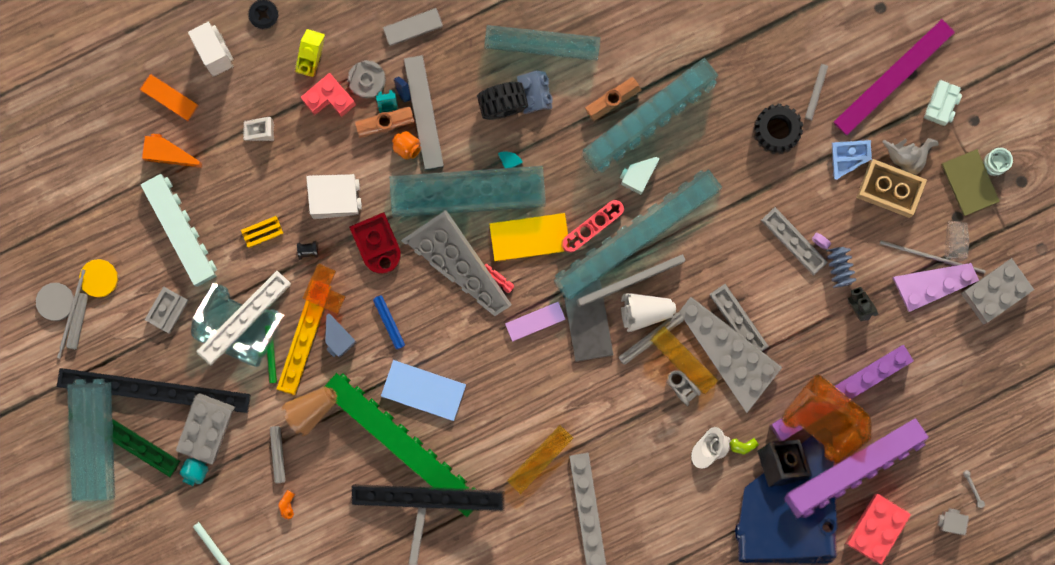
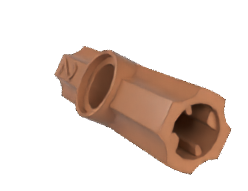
M631 77L585 107V110L594 122L641 92V88L637 81ZM615 95L618 98V102L610 103L608 97Z
M410 107L388 113L383 112L377 116L355 122L359 138L380 132H389L392 129L415 123ZM383 118L390 120V124L386 127L380 125V121Z

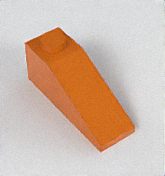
M152 133L151 136H145L142 155L144 161L202 168V163L165 138H162V135Z

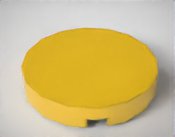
M102 259L92 260L82 268L86 272L83 276L81 287L88 295L97 298L106 297L117 287L118 273L108 261Z

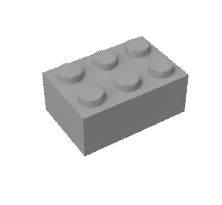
M1011 258L961 294L982 324H986L1031 293L1034 288Z
M199 393L192 404L176 451L212 465L219 453L235 407Z

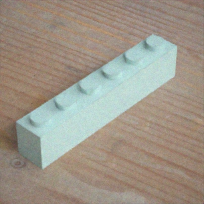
M159 174L142 183V189L194 286L198 287L217 276L215 273L217 268L212 260L209 261L206 257L208 251L203 243L200 245L197 238L200 236L195 227H190L188 221L191 219L186 210H181L179 204L182 202L177 193L173 195L170 189L173 186L169 178H164L162 174Z

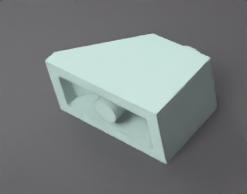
M654 157L632 164L629 169L624 168L620 179H622L621 185L641 195L659 158Z

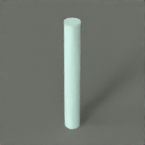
M197 523L194 525L193 528L221 565H230L201 524Z

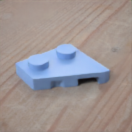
M871 140L832 143L834 179H839L841 176L872 159Z

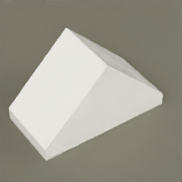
M264 117L244 121V140L274 141V121L272 118Z

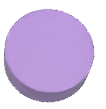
M815 233L812 237V241L825 250L831 245V242L819 233Z

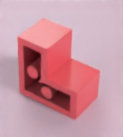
M328 73L301 96L302 101L314 115L329 103L341 117L356 106L355 101L331 73Z

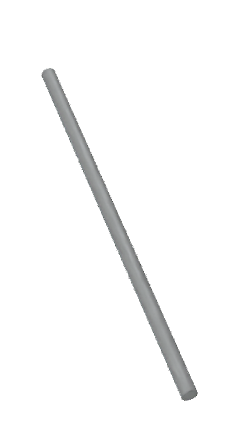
M880 240L881 245H885L888 247H892L895 249H899L902 251L941 261L954 266L963 265L958 262H954L951 260H947L934 255H930L927 253H923L920 251H916L913 249H909L906 247H902ZM973 267L975 272L982 274L986 272V270Z

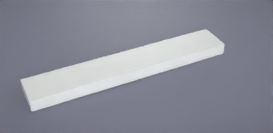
M276 271L197 350V354L211 366L282 295L291 283Z

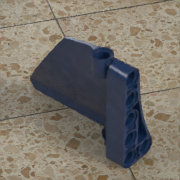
M823 427L801 444L812 476L784 486L768 487L765 474L763 473L745 487L739 524H736L735 527L739 562L829 564L837 558L835 496L829 499L830 503L823 508L818 506L813 509L814 512L808 517L804 518L801 516L798 519L785 501L787 494L834 467L831 431ZM822 525L829 526L831 532H825Z

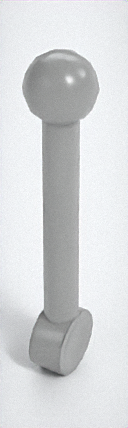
M966 470L963 472V476L967 478L977 499V506L983 508L985 502L980 499L970 477V471Z

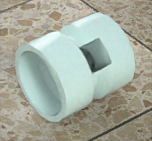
M1005 148L992 150L983 160L987 173L992 176L1003 174L1012 166L1013 156Z

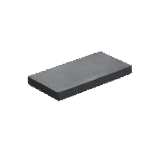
M600 280L562 286L575 361L614 355L604 298L582 307H578L576 300L602 289Z

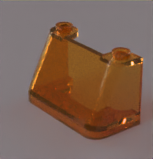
M818 374L810 379L782 414V421L785 426L795 429L800 425L824 444L826 458L836 464L846 460L872 439L871 418L867 412Z

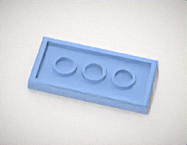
M393 360L381 397L454 421L466 384Z

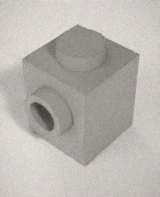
M949 508L948 512L942 511V515H939L937 526H940L939 531L966 535L969 516L960 514V510Z

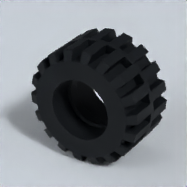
M520 82L498 84L482 90L477 95L482 118L487 120L512 116L524 111L529 106L523 83Z
M773 104L763 109L754 123L753 133H755L754 138L758 141L759 147L762 146L764 151H771V154H783L784 152H789L799 142L803 134V122L800 121L801 116L795 113L796 110L794 108L791 110L789 105L782 106V104H777L774 106ZM774 119L784 121L789 128L788 136L784 139L772 137L767 129L768 123Z

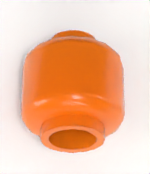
M407 131L396 134L392 140L393 151L403 159H414L421 151L420 140Z

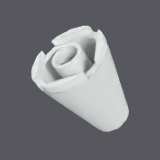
M626 293L623 294L621 302L625 301V307H621L623 325L625 328H628L627 332L667 320L676 313L675 303L668 298Z

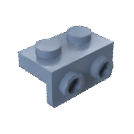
M533 71L517 76L518 82L523 83L529 105L524 110V113L528 114L542 109H552V96L548 87L549 79L545 72Z

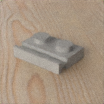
M163 287L147 314L145 321L170 334L189 300Z

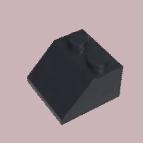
M800 440L770 442L757 451L768 487L784 486L812 476Z

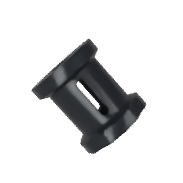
M317 241L307 244L297 243L298 259L311 256L318 258Z

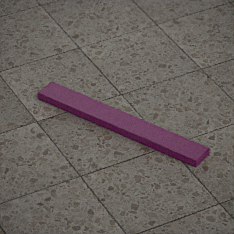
M941 19L833 123L847 136L947 41L955 31Z

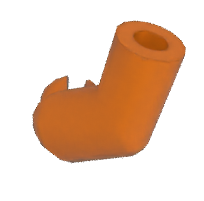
M289 490L285 492L278 504L281 516L284 519H291L294 516L290 502L295 494Z

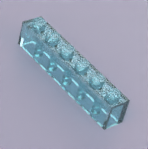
M487 25L485 48L598 61L601 37Z

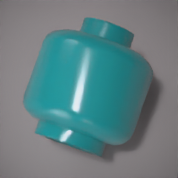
M193 457L187 458L180 470V475L184 478L183 482L190 486H193L194 483L201 484L209 470L206 465L207 463Z

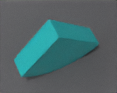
M508 151L498 153L505 171L523 164L521 158L515 153Z

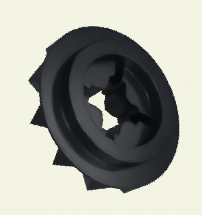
M269 0L255 1L248 11V18L251 24L261 30L270 29L276 24L279 17L276 5ZM267 10V15L270 19L262 18L260 20L261 16L258 11L265 12Z

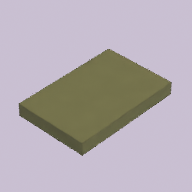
M977 149L941 164L963 216L1000 202Z

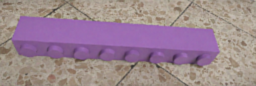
M903 344L772 423L770 427L778 440L783 441L914 360Z
M915 418L790 492L785 497V501L797 519L801 516L806 518L814 512V508L818 506L823 508L829 504V499L834 496L836 499L846 493L845 490L849 487L854 489L861 485V480L866 477L869 480L878 474L877 471L881 468L884 470L894 465L893 461L899 458L900 461L910 455L909 452L911 450H920L925 446V441L929 437Z

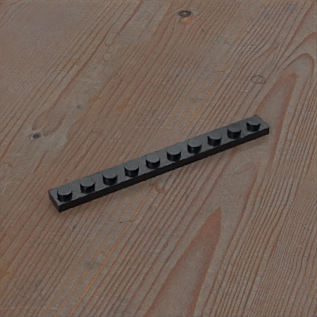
M59 368L56 386L58 388L192 406L195 397L200 393L235 407L234 412L241 413L249 412L251 394L64 368Z

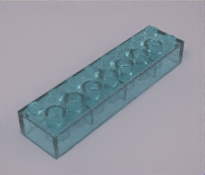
M704 57L582 150V157L595 174L599 171L603 173L610 167V162L614 159L617 162L623 158L626 150L636 148L643 137L647 139L652 136L657 129L656 127L659 125L661 127L665 126L670 122L671 116L681 114L689 102L692 105L701 98L700 96L704 91L706 93L711 91L715 87L719 75Z
M543 166L389 176L393 217L441 214L445 210L450 214L546 206Z

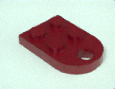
M385 212L349 226L362 259L369 270L377 274H386L398 266L401 259V251ZM384 258H388L391 261V265L387 269L380 266V261Z

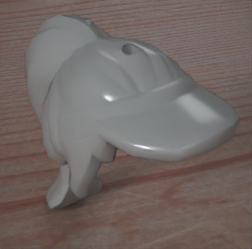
M929 138L922 147H916L914 143L903 146L907 142L906 139L896 145L886 140L882 141L888 149L893 163L900 166L903 171L914 175L919 174L924 168L930 148L939 145L938 141Z

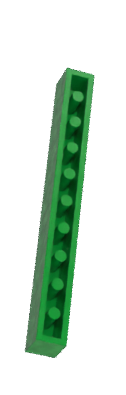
M335 373L324 386L335 391L337 405L430 486L434 488L470 489L465 485L467 481L458 474L456 477L451 473L453 468L446 462L441 464L436 460L438 455L431 449L426 451L421 447L424 444L416 436L412 439L407 434L409 432L407 428L401 423L397 426L393 422L394 417L387 411L382 413L378 409L380 405L372 398L368 401L363 396L365 392L358 386L352 387L349 384L351 380L346 375ZM459 510L466 517L473 512V510Z

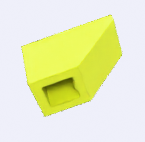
M306 30L300 41L295 72L314 77L322 52L325 34Z

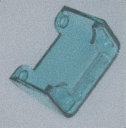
M213 283L192 318L191 335L196 340L205 343L242 304L230 299V293L225 286ZM274 309L266 310L224 353L251 366H260L282 321L283 315ZM271 325V329L266 336L265 326Z

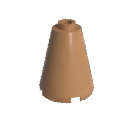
M323 387L288 401L282 405V411L286 410L287 413L284 416L285 420L296 433L301 432L303 433L301 436L304 437L312 431L335 405L337 395L332 388Z

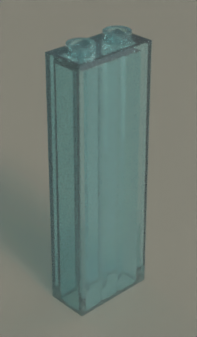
M93 379V383H86V380H74V384L67 385L72 501L115 499L111 382H104V379Z

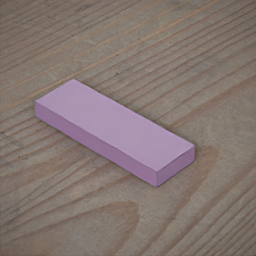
M556 302L505 323L513 342L566 319L559 302Z

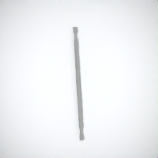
M82 269L81 271V277L77 285V289L75 292V296L73 299V303L71 306V310L61 341L60 350L57 355V358L61 359V353L65 345V341L67 338V334L69 331L79 292L82 286L83 276L86 272V270Z

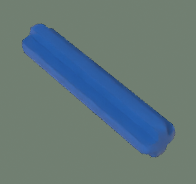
M381 295L375 297L373 302L395 348L400 349L404 347L405 343Z

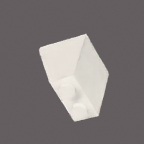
M354 174L307 176L309 208L313 219L359 215V210L362 209L361 198H357V191H360L359 179L355 178Z

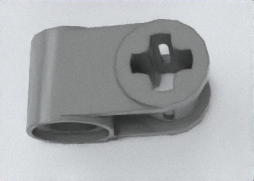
M676 370L667 375L668 385L686 406L689 405L693 398L702 394L683 372ZM673 374H678L681 377V382L678 385L673 384L671 381Z

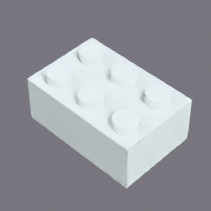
M208 21L188 32L200 57L213 77L233 67L231 61L234 59L215 25L211 26Z

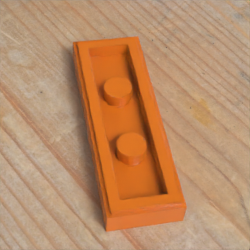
M152 74L149 75L140 88L142 92L186 121H189L198 108L196 103Z

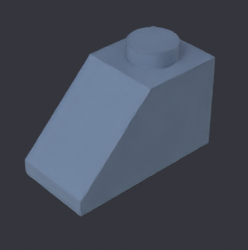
M330 313L326 316L325 343L329 346L326 350L333 357L337 355L341 358L357 342Z

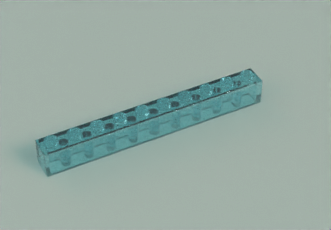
M710 170L698 172L694 175L693 181L690 183L686 181L678 187L679 191L675 194L672 192L667 194L661 204L655 203L648 209L647 214L644 216L638 215L632 220L633 224L629 227L625 225L617 231L618 235L613 238H606L601 243L602 246L597 250L594 247L588 251L586 258L583 260L577 259L570 265L572 268L566 272L562 270L555 275L554 284L566 301L571 300L718 194L722 186Z

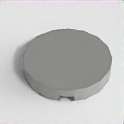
M361 61L355 64L349 71V87L360 98L369 99L376 97L385 87V73L380 65L373 61Z
M49 283L43 286L37 294V310L46 319L61 321L69 316L74 295L66 285Z

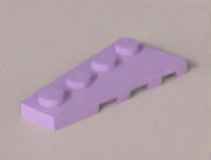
M971 263L893 277L908 312L979 281Z

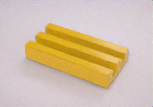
M277 216L241 230L248 248L284 234ZM273 222L276 223L275 225H272L270 227L247 235V233L250 231H253L255 229H258ZM278 228L277 232L272 233L268 236H265L253 242H250L249 240Z

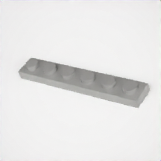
M589 453L571 455L569 457L586 565H606Z

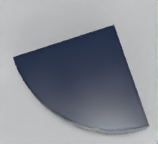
M401 77L394 78V84L401 99L404 102L410 101L409 84Z

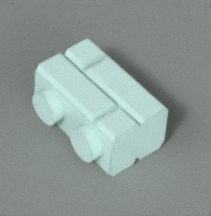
M939 80L935 86L924 118L943 126L948 124V122H952L955 116L953 108L955 104H959L962 94L959 93L961 88Z

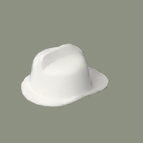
M710 428L693 448V464L697 468L703 469L711 465L716 459L725 457L729 451L731 439L725 436L720 428Z

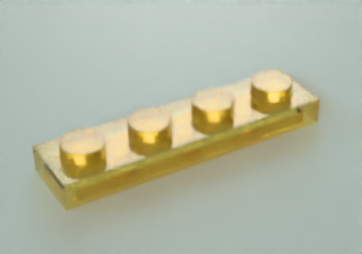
M665 326L650 339L702 394H706L718 381Z
M559 425L507 482L522 494L574 438Z

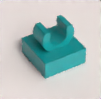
M389 90V94L382 95V91L378 93L376 99L379 114L398 110L396 96L392 90Z

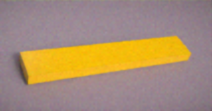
M312 281L277 390L296 395L332 286Z

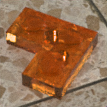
M318 263L303 295V299L338 314L346 296L329 289L336 271Z

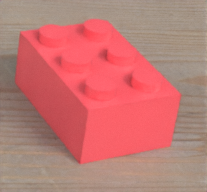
M874 494L845 544L875 563L882 565L911 514L879 494Z

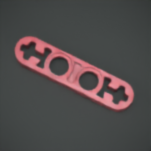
M613 200L601 208L562 240L563 250L572 253L584 245L623 213V204L618 200ZM611 205H617L619 207V209L617 210L618 214L616 212H613L608 217L606 213L612 209ZM596 216L604 217L605 224L603 226L595 223ZM582 227H587L590 230L589 237H583L580 234ZM574 233H576L578 239H580L582 243H580V241L578 240L573 244L575 248H568L566 246V244L568 243L567 239L569 241H572L576 237L574 235Z

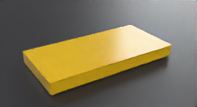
M565 213L489 223L495 262L565 252L561 245L562 240L568 235ZM567 239L568 243L566 244V246L569 248L570 244L569 240Z

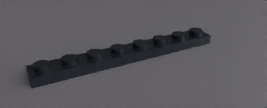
M352 485V505L480 511L505 510L504 490Z

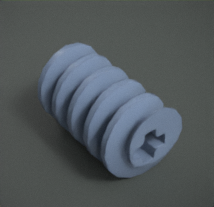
M838 247L826 250L827 252H832L827 258L834 260L829 263L830 267H835V269L830 271L831 274L836 275L832 278V282H838L833 288L852 285L856 278H850V276L855 271L849 270V268L854 265L847 262L852 256L846 255L851 249Z

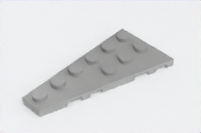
M446 210L401 240L405 245L411 246L419 256L422 255L426 258L430 265L450 281L456 282L461 286V290L466 294L469 293L477 299V302L494 316L512 305Z
M690 297L679 313L746 413H748L783 367L702 304Z

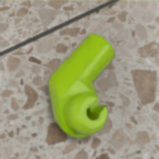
M755 438L746 443L739 442L738 439H732L729 446L733 452L745 455L758 447L759 444Z

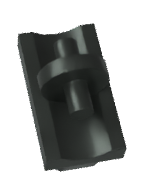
M862 287L851 290L852 296L847 298L848 303L860 321L870 320L871 316L879 315L878 310Z

